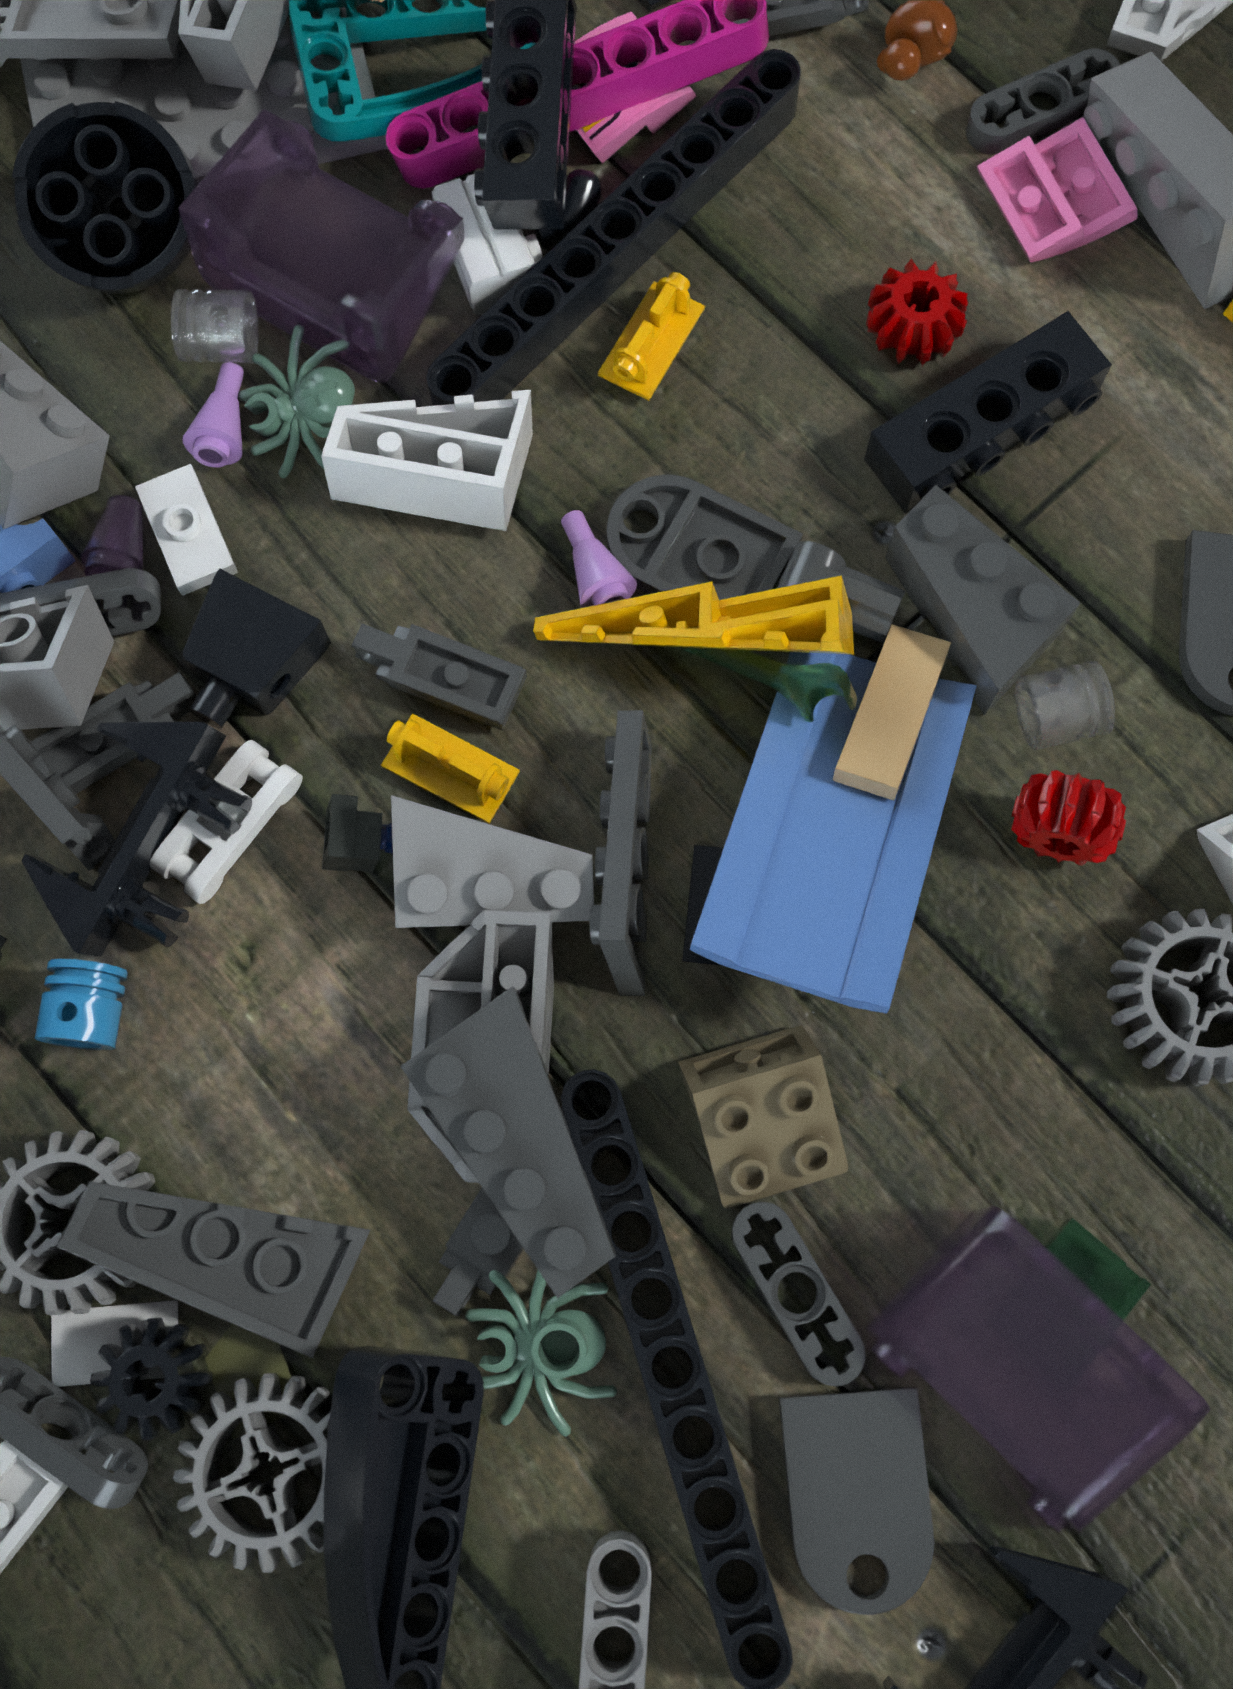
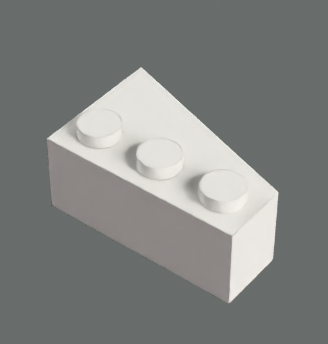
M531 390L512 391V399L474 402L473 395L454 396L455 404L416 407L415 400L337 406L321 454L330 498L337 501L506 531L533 436Z

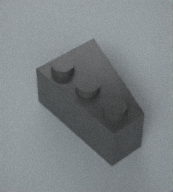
M937 485L894 528L885 558L923 619H929L942 640L951 642L947 657L953 667L958 665L969 684L977 685L974 700L985 715L1063 632L1080 602Z

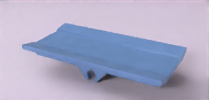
M790 652L707 895L690 951L722 966L849 1007L887 1014L893 998L977 685L939 678L895 801L833 781L837 762L876 662L848 654Z

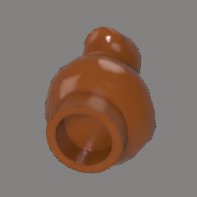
M907 0L893 12L885 28L887 48L882 50L877 57V65L882 72L894 80H909L915 76L920 67L941 61L951 53L958 29L955 15L943 0Z

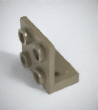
M803 1025L678 1062L684 1085L697 1113L718 1195L724 1208H733L844 1174L848 1171L849 1166L822 1055Z

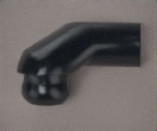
M575 169L567 175L564 229H535L541 245L564 238L598 206L602 195L601 184L593 172Z

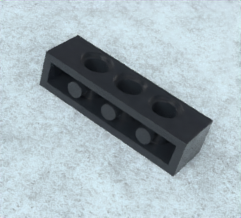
M487 0L486 29L489 39H492V54L484 55L482 59L483 89L485 94H489L488 111H480L478 117L479 144L481 149L485 150L484 168H476L474 192L477 205L485 207L493 229H564L577 13L575 0ZM536 43L528 49H520L526 44ZM534 98L530 103L526 105L515 106L519 101L523 99ZM526 153L531 154V156L523 162L511 163V161L518 155Z
M1067 311L871 431L864 460L906 514L935 485L949 495L955 489L956 482L972 472L976 476L989 472L1005 457L1006 451L1022 442L1024 446H1029L1040 440L1051 430L1054 421L1068 412L1073 416H1078L1088 410L1102 396L1103 392L1100 388L1112 364L1071 313ZM1029 383L1040 384L1048 391H1038L1032 388ZM979 413H991L997 416L1000 421H988ZM930 443H944L948 445L953 451H937L930 445Z

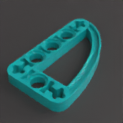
M289 0L290 30L309 117L315 132L322 138L339 142L386 135L388 125L401 113L481 82L482 64L427 86L362 100L350 44L487 31L486 8L477 7L468 0H436L441 5V8L435 12L427 13L417 10L412 5V2L415 0H384L383 2L370 0ZM370 2L381 5L386 10V13L380 17L369 18L361 15L356 8L363 3ZM340 8H346V17H340ZM310 12H318L320 19H312ZM536 43L526 44L520 49H528ZM327 54L336 57L341 64L336 69L326 71L315 68L310 61L315 56ZM337 92L339 108L344 114L333 115V111L328 105V94Z

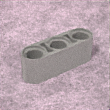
M627 1531L609 1532L601 1537L592 1548L586 1578L579 1689H645L652 1577L651 1560L645 1543L635 1534ZM621 1549L630 1552L636 1557L640 1565V1571L632 1583L627 1586L618 1587L604 1579L600 1572V1561L609 1552ZM617 1626L631 1634L635 1647L629 1657L622 1661L612 1662L604 1659L598 1653L594 1640L607 1627Z

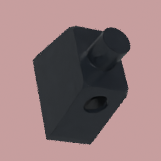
M219 568L213 578L182 653V661L196 679L204 683L189 711L205 723L218 729L223 728L238 702L264 715L272 713L331 644L321 620Z

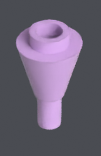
M225 362L221 365L214 392L210 394L183 436V445L186 450L199 463L208 467L218 468L234 464L242 457L240 408L237 398L244 371L239 365L232 362Z
M575 510L564 515L561 519V524L573 547L572 554L580 607L584 608L630 598L637 587L635 578L594 537L583 512Z

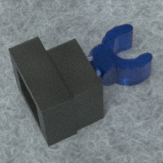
M332 794L326 808L322 869L373 872L380 859V850L393 854L392 823L382 825L383 813L357 811L358 796Z

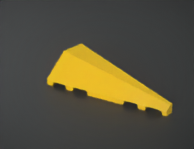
M842 575L722 600L718 599L713 582H707L535 617L533 629L537 640L854 655L852 611Z

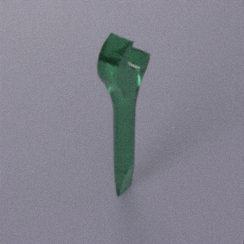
M678 647L770 686L787 698L807 722L814 721L813 712L815 706L827 696L840 695L845 698L850 710L856 708L857 695L848 674L840 666L831 663L812 665L786 664L774 661L750 650Z

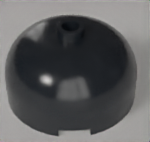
M117 101L115 103L91 102L80 105L70 103L56 109L39 121L27 135L18 151L12 172V177L15 179V204L19 218L17 223L35 254L58 274L92 290L107 293H129L146 289L161 282L171 275L188 256L197 237L201 219V195L198 180L191 162L178 142L160 123L148 114ZM122 201L132 212L131 217L125 221L115 216V208Z

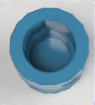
M78 959L49 960L47 970L52 972L53 975L45 977L44 985L50 988V991L42 993L35 1039L44 1043L89 1050L116 1049L123 1007L122 1002L117 1001V998H121L125 994V987L120 985V982L127 980V970L94 961Z

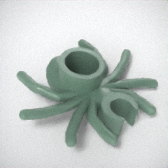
M300 324L295 326L289 345L288 380L267 357L255 353L252 356V361L261 366L277 382L279 387L275 384H264L247 388L238 393V398L241 401H247L244 407L255 415L269 409L268 416L264 422L249 426V428L261 436L269 438L251 447L253 455L256 456L271 451L284 444L290 436L284 463L278 472L279 477L283 479L288 477L294 466L300 443V432L305 445L317 463L324 469L321 458L322 450L313 438L311 430L318 437L327 438L337 406L351 405L355 394L354 383L344 371L325 366L314 369L329 355L347 349L350 345L347 339H341L323 346L302 364L298 375L299 347L304 334V327Z
M537 1269L529 1299L528 1314L523 1301L509 1280L497 1270H492L488 1276L490 1281L499 1287L513 1308L516 1317L510 1311L502 1309L478 1308L469 1309L465 1313V1318L469 1322H492L480 1331L477 1340H485L492 1337L501 1340L505 1345L506 1352L503 1355H485L480 1360L479 1366L484 1370L493 1373L504 1372L492 1376H483L484 1389L510 1385L516 1382L521 1375L520 1383L512 1401L500 1417L503 1425H509L518 1416L531 1389L534 1377L536 1390L550 1421L562 1436H568L571 1433V1428L555 1404L547 1385L546 1376L554 1388L586 1399L612 1398L616 1396L617 1389L612 1385L588 1387L563 1379L572 1375L583 1374L594 1368L605 1352L606 1337L601 1324L590 1314L580 1310H562L555 1312V1310L581 1296L604 1295L608 1292V1285L603 1282L576 1285L559 1298L553 1296L548 1299L541 1312V1301L546 1281Z

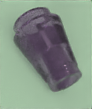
M115 495L107 499L106 507L103 509L81 555L82 563L85 566V576L126 568L143 570V506L137 500L123 495Z

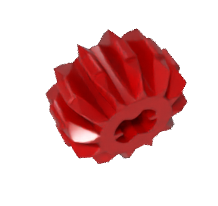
M912 258L904 266L903 273L889 267L883 275L881 284L875 285V288L871 290L868 301L870 311L866 320L868 332L878 334L876 339L878 352L893 347L896 349L895 357L898 364L907 357V354H914L923 367L930 360L932 352L945 357L951 351L954 340H958L963 335L967 323L965 319V312L968 306L967 293L956 290L958 286L957 273L944 277L938 275L939 269L936 261L927 268V271L919 270Z
M1058 770L1051 771L1049 775L1042 773L1031 775L1028 783L1023 784L1020 796H1016L1012 811L1014 820L1011 830L1017 835V842L1023 847L1034 849V853L1037 856H1049L1055 858L1058 863L1063 860L1072 861L1079 866L1086 864L1087 861L1101 863L1107 860L1108 855L1116 852L1118 841L1122 840L1126 820L1123 819L1126 806L1121 802L1122 794L1115 789L1105 788L1104 782L1101 779L1089 780L1083 778L1079 772L1075 775H1065Z

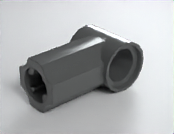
M810 541L798 542L776 588L842 575L852 611L853 631L883 643L905 591L846 567V562L841 555L825 545Z

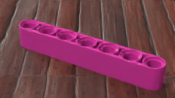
M683 0L575 43L572 86L579 83H587V85L580 89H572L569 132L753 60L764 51L769 39L766 0ZM740 19L749 20L748 22L741 24L733 23L736 20ZM688 40L696 41V42L692 43L691 45H686V46L678 45V44L682 43L683 41H688ZM631 62H642L635 67H624ZM482 81L403 112L388 125L385 135L386 145L405 182L416 188H429L484 166L485 150H482L479 144L478 128L472 132L463 133L470 126L478 125L480 111H488L489 94H485ZM534 98L523 99L519 101L515 106L526 105L530 103ZM426 146L419 153L410 154L417 147Z

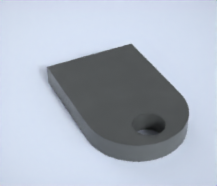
M667 474L651 476L628 487L615 501L607 522L608 550L635 578L637 582L636 588L647 594H653L713 582L719 600L776 589L797 543L801 542L803 533L695 480L679 475ZM641 510L654 515L658 523L649 532L635 533L625 526V518L630 513Z
M1192 530L1185 542L1179 664L1184 680L1194 695L1210 708L1229 716H1233V690L1228 682L1229 672L1233 671V535Z
M904 1387L778 1397L792 1546L796 1562L804 1578L823 1600L845 1612L859 1615H874L899 1607L908 1601L925 1581L934 1554V1531L917 1388ZM865 1554L874 1555L881 1559L885 1568L883 1585L877 1592L870 1595H860L853 1592L847 1582V1570L850 1563L858 1556Z

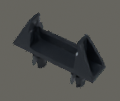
M204 722L100 723L96 730L137 752V759L141 762L150 759L161 767L155 778L151 777L112 845L98 870L100 875L92 886L79 879L78 873L73 871L69 874L37 856L25 854L21 861L73 951L79 954L102 956L121 921L156 939L167 948L174 944L179 937L155 918L156 914L174 921L187 923L189 912L183 908H178L143 888V883L151 870L150 860L154 852L176 826L186 808L223 828L225 832L231 835L237 832L242 825L219 808V803L223 802L250 812L252 799L246 795L239 794L206 775V771L226 738L225 734Z
M995 1545L989 1547L986 1552L1027 1588L1025 1596L1029 1600L1036 1597L1038 1601L1029 1613L1024 1612L965 1689H1053L1064 1673L1070 1668H1073L1095 1689H1119L1108 1675L1110 1670L1115 1671L1140 1689H1145L1148 1680L1147 1674L1141 1669H1137L1099 1634L1100 1626L1128 1591L1123 1584L1095 1571ZM889 1676L883 1682L885 1689H902Z

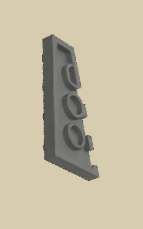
M643 710L618 711L616 736L606 737L605 765L607 773L612 774L611 790H602L600 819L602 828L608 829L606 846H598L595 854V877L597 885L603 886L601 905H592L590 911L591 942L593 945L601 946L620 996H645L646 973L641 971L634 952V942L647 941V915L644 913L643 891L641 884H636V879H648L649 868L646 830L644 827H637V822L650 821L652 742Z
M512 986L400 1067L555 1296L559 1298L617 1256L586 1172L583 1170L573 1144L569 1127L556 1099L538 1045L528 1025L516 988Z
M89 1181L56 1247L313 1358L370 1230Z

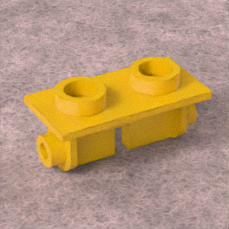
M671 272L668 277L660 278L658 283L655 281L652 283L598 371L599 377L648 401L651 399L705 309V305L690 299L688 292L690 282L685 276L677 272Z
M413 713L406 724L397 720L391 727L387 736V742L393 746L381 764V767L488 824L492 821L520 773V770Z

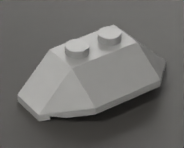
M483 910L471 922V925L456 937L417 976L411 1058L513 986L516 988L521 1000L525 1017L533 1038L538 1045L549 1077L554 995L551 913ZM409 1080L407 1106L409 1113L451 1162L465 1182L479 1183Z

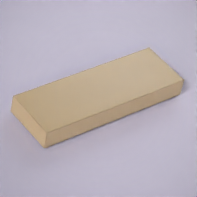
M891 624L837 762L833 781L895 801L947 659L951 642Z

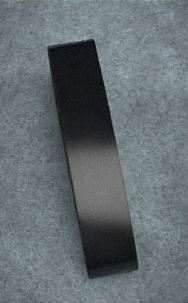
M362 1346L348 1352L339 1364L335 1376L327 1438L324 1480V1556L327 1598L334 1644L346 1689H441L484 1395V1382L481 1373L469 1361L421 1351ZM383 1376V1382L380 1388V1382Z

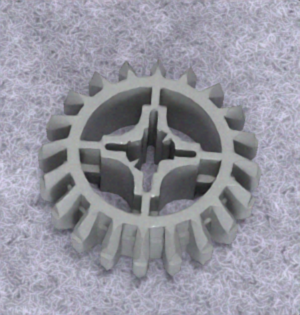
M1205 909L1193 910L1188 914L1186 920L1178 911L1169 912L1162 918V926L1153 921L1143 925L1139 929L1141 940L1130 938L1121 947L1128 960H1118L1112 964L1110 972L1126 984L1114 985L1107 990L1108 999L1114 1002L1125 1003V1009L1111 1016V1023L1115 1026L1130 1023L1134 1033L1123 1040V1047L1130 1050L1143 1043L1148 1048L1142 1059L1143 1067L1151 1069L1163 1060H1166V1080L1172 1082L1180 1080L1188 1071L1189 1079L1193 1086L1202 1087L1209 1084L1212 1075L1220 1084L1232 1082L1233 1039L1225 1047L1208 1048L1196 1045L1198 1036L1208 1030L1210 1022L1222 1025L1229 1021L1233 1022V986L1229 983L1227 977V968L1233 973L1231 914L1222 913L1210 924ZM1176 949L1201 951L1199 960L1190 965L1188 972L1173 969L1167 973L1156 969L1157 963L1165 952ZM1197 984V987L1200 988L1199 998L1208 1003V1006L1202 1009L1197 1007L1198 995L1189 991L1190 988ZM1153 999L1162 1003L1168 1009L1171 1016L1170 1029L1160 1018Z
M80 1130L71 1142L66 1133L57 1131L50 1134L48 1148L41 1142L34 1140L25 1143L24 1153L27 1163L13 1157L2 1160L4 1170L10 1178L7 1183L0 1181V1271L6 1269L0 1279V1291L5 1294H12L21 1289L19 1295L20 1306L26 1309H33L43 1301L45 1314L61 1315L68 1304L74 1314H85L90 1311L93 1297L101 1305H109L116 1301V1290L113 1280L117 1284L132 1288L138 1283L97 1264L84 1273L68 1279L57 1278L42 1269L50 1259H60L67 1253V1251L56 1247L63 1234L61 1227L67 1225V1223L61 1222L65 1214L62 1209L75 1210L87 1187L85 1184H80L77 1189L66 1195L62 1190L51 1188L46 1183L50 1178L68 1169L89 1167L99 1174L92 1182L147 1191L155 1183V1178L151 1173L142 1172L133 1175L141 1158L138 1154L131 1151L118 1156L120 1144L118 1140L104 1137L96 1145L94 1133ZM30 1205L35 1213L36 1224L33 1233L26 1240L25 1218Z
M267 1373L262 1376L259 1395L249 1378L237 1380L234 1387L236 1403L224 1392H217L210 1397L211 1407L218 1420L205 1413H197L190 1420L194 1430L203 1436L202 1441L186 1439L179 1443L178 1451L183 1456L193 1458L194 1466L174 1471L173 1479L180 1484L192 1482L194 1493L178 1500L177 1508L180 1512H184L198 1506L202 1518L191 1525L189 1534L196 1538L212 1528L217 1533L208 1550L209 1555L217 1558L229 1549L232 1543L236 1545L233 1556V1566L236 1569L243 1570L249 1566L256 1549H258L259 1565L264 1573H270L277 1568L280 1560V1549L291 1567L299 1566L305 1561L306 1550L304 1541L316 1552L321 1553L324 1551V1527L322 1525L324 1523V1480L331 1411L324 1416L320 1410L328 1400L329 1390L325 1387H319L310 1394L306 1402L303 1401L302 1398L305 1390L304 1377L292 1376L285 1386L283 1395H281L280 1380L277 1373ZM263 1411L278 1412L292 1417L309 1431L315 1442L300 1447L285 1444L280 1440L275 1426L267 1425ZM243 1421L246 1434L240 1437L243 1446L241 1464L235 1472L219 1479V1463L224 1445L232 1431ZM265 1452L270 1453L268 1462L279 1458L281 1463L295 1457L300 1459L298 1464L284 1469V1473L274 1479L275 1489L270 1488L271 1480L261 1483L259 1479L246 1484L241 1482L242 1478L257 1472V1468L266 1463ZM322 1462L323 1476L319 1495L310 1512L298 1523L293 1509L298 1504L295 1488L297 1479L305 1469ZM237 1496H246L254 1499L259 1503L265 1519L273 1518L276 1529H264L249 1524L231 1509L226 1500Z

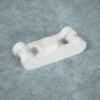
M252 739L245 742L214 778L219 783L246 796L248 795L240 790L246 781L255 779L263 785L257 794L251 798L252 807L250 812L223 802L219 803V808L242 825L240 829L230 835L223 828L188 810L160 844L150 860V867L166 879L175 877L185 885L184 893L199 904L206 903L220 888L225 874L278 808L286 804L295 795L303 780L302 775L289 765L284 764L279 767L268 759V750ZM198 841L211 849L200 864L189 857L190 850Z

